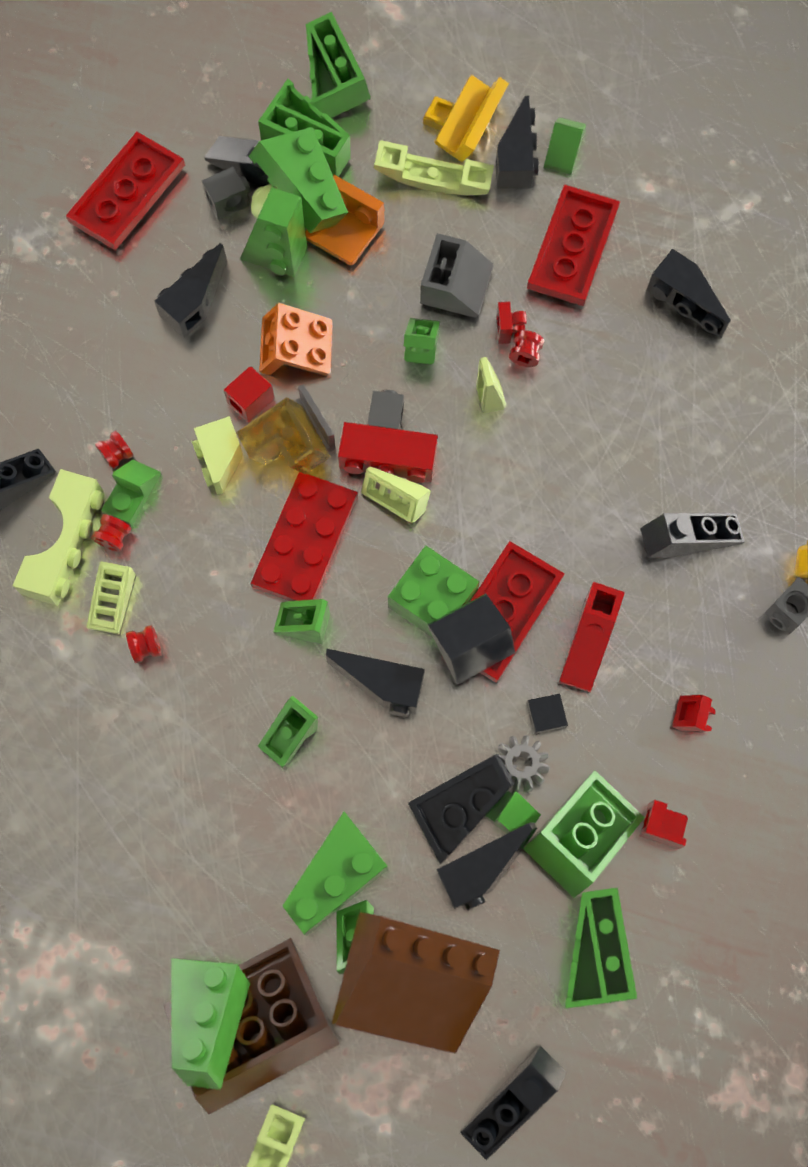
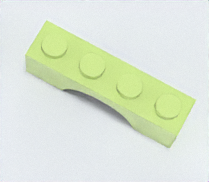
M60 469L49 499L63 516L61 535L48 550L40 554L24 556L13 583V587L21 595L58 606L61 597L64 598L68 592L70 585L69 576L72 569L76 568L80 562L81 546L84 539L89 538L93 528L92 519L95 511L101 508L104 501V492L97 479Z

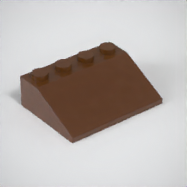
M359 912L331 1024L456 1054L492 987L500 950L387 917Z
M291 938L238 965L250 982L221 1090L190 1086L195 1100L209 1115L340 1044ZM170 1001L164 1004V1008L171 1026Z

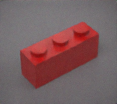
M344 422L338 453L339 469H344V471L350 474H361L366 472V469L371 466L392 475L406 478L414 483L432 482L438 435Z

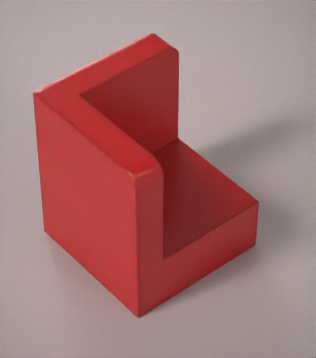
M248 367L223 389L227 403L248 423L275 398L272 385L253 367Z
M653 800L648 804L640 837L676 849L685 847L687 839L683 838L688 821L687 815L667 809V803Z

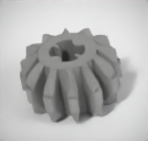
M527 735L523 736L520 745L515 736L509 738L510 747L504 743L498 745V750L503 754L499 755L514 782V793L515 791L519 792L521 783H523L528 793L532 792V781L542 785L545 780L539 773L544 774L550 771L548 765L540 763L548 759V752L537 754L536 751L539 750L541 742L536 741L530 747L528 746L529 736ZM518 757L526 759L524 764L529 763V766H526L523 771L517 770L518 765H513L512 763L516 762Z

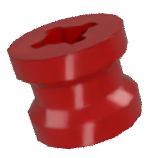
M528 330L516 332L513 340L515 347L510 350L509 359L514 364L522 367L537 366L540 359L538 351L543 348L544 344L543 337Z
M116 430L110 433V438L106 441L95 443L96 448L113 470L118 467L121 460L130 459L134 456L127 443Z
M103 514L99 521L101 526L99 530L93 533L91 539L104 548L120 552L124 546L122 540L124 536L129 535L132 528L116 517Z
M153 625L146 626L140 632L133 630L126 632L130 653L136 664L142 662L148 656L154 658L162 656Z

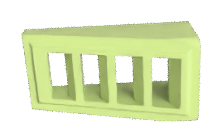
M487 357L480 358L476 381V390L483 413L503 410L506 407L501 383Z
M371 466L366 469L361 494L411 524L425 513L431 490L424 486ZM376 482L380 484L379 490L375 489Z
M100 562L88 616V629L116 635L120 634L136 575L131 567ZM109 577L122 578L121 582L109 580ZM106 588L118 590L119 595L105 593ZM102 602L117 604L116 609L104 607ZM99 614L114 616V621L100 620L98 616Z

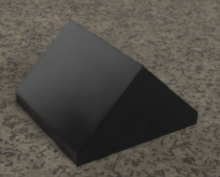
M487 594L474 599L427 625L456 684L467 680L515 653L511 627Z

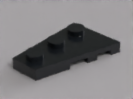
M498 754L489 757L408 802L440 864L454 852L514 785Z

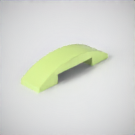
M379 140L374 169L396 181L419 189L452 195H481L489 193L494 165L466 159L464 166L408 154V146Z
M271 1104L247 1167H287L305 1118Z

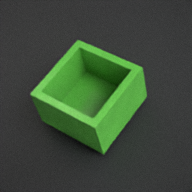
M425 545L388 595V608L433 638L427 625L469 603L477 592L480 581Z

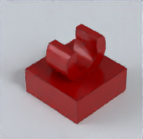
M510 301L498 302L496 313L498 344L511 343L512 332L516 333L525 330V324H527L526 311L511 313Z
M705 695L680 696L672 727L680 731H711L712 727L706 724L708 716L715 715L716 710L711 707L712 699Z

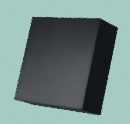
M560 693L527 701L534 734L567 728L568 723Z

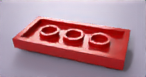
M136 131L65 215L68 222L113 250H116L186 166L184 158Z
M564 184L529 277L527 289L584 306L620 201Z
M299 471L252 578L251 586L288 601L315 600L357 501L358 492Z
M511 541L508 542L471 600L473 601L487 594L511 627L515 653L479 672L495 683H498L565 575L562 571Z

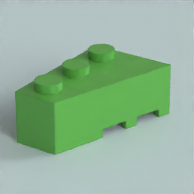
M271 187L240 259L268 268L278 275L286 274L295 277L307 250L301 196Z

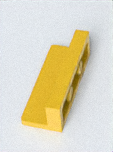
M471 75L467 79L435 139V144L460 162H463L475 150L509 83L499 77L489 87L474 75Z

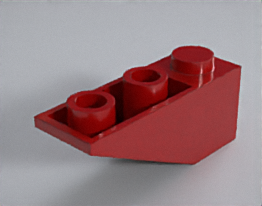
M596 582L592 583L562 670L560 683L589 693L591 692L625 592Z

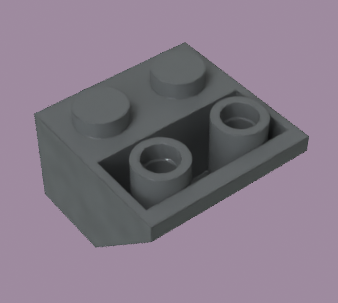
M437 233L421 282L420 304L478 318L494 264L468 241Z

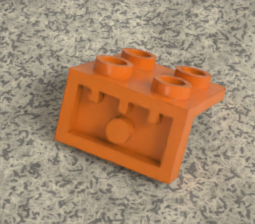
M333 175L348 213L336 226L309 233L306 230V240L352 266L384 225V202L340 177Z
M277 303L262 317L259 372L271 375L278 368L286 364L324 376L328 375L331 371L332 320Z

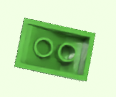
M594 770L523 849L575 898L594 883L645 817Z

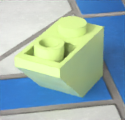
M230 416L194 428L197 440L192 441L198 459L204 457L207 467L201 469L207 486L214 485L217 495L224 493L243 457Z

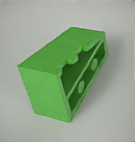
M330 12L307 23L306 34L308 57L310 59L313 105L322 114L326 113L330 118H333L370 100L371 97L365 77L333 13Z
M287 78L258 121L261 140L313 127L332 175L339 177L351 158L350 135L326 113L322 114L313 105L312 100L307 95L303 96L294 88V83Z
M313 127L261 140L248 156L254 164L258 163L269 177L267 180L272 187L276 186L279 190L301 196L304 225L309 233L336 226L348 213Z
M345 811L282 906L305 936H308L388 870L386 863Z
M618 887L582 892L565 1009L637 999Z
M171 958L172 1069L186 1086L221 1090L250 982L238 964Z

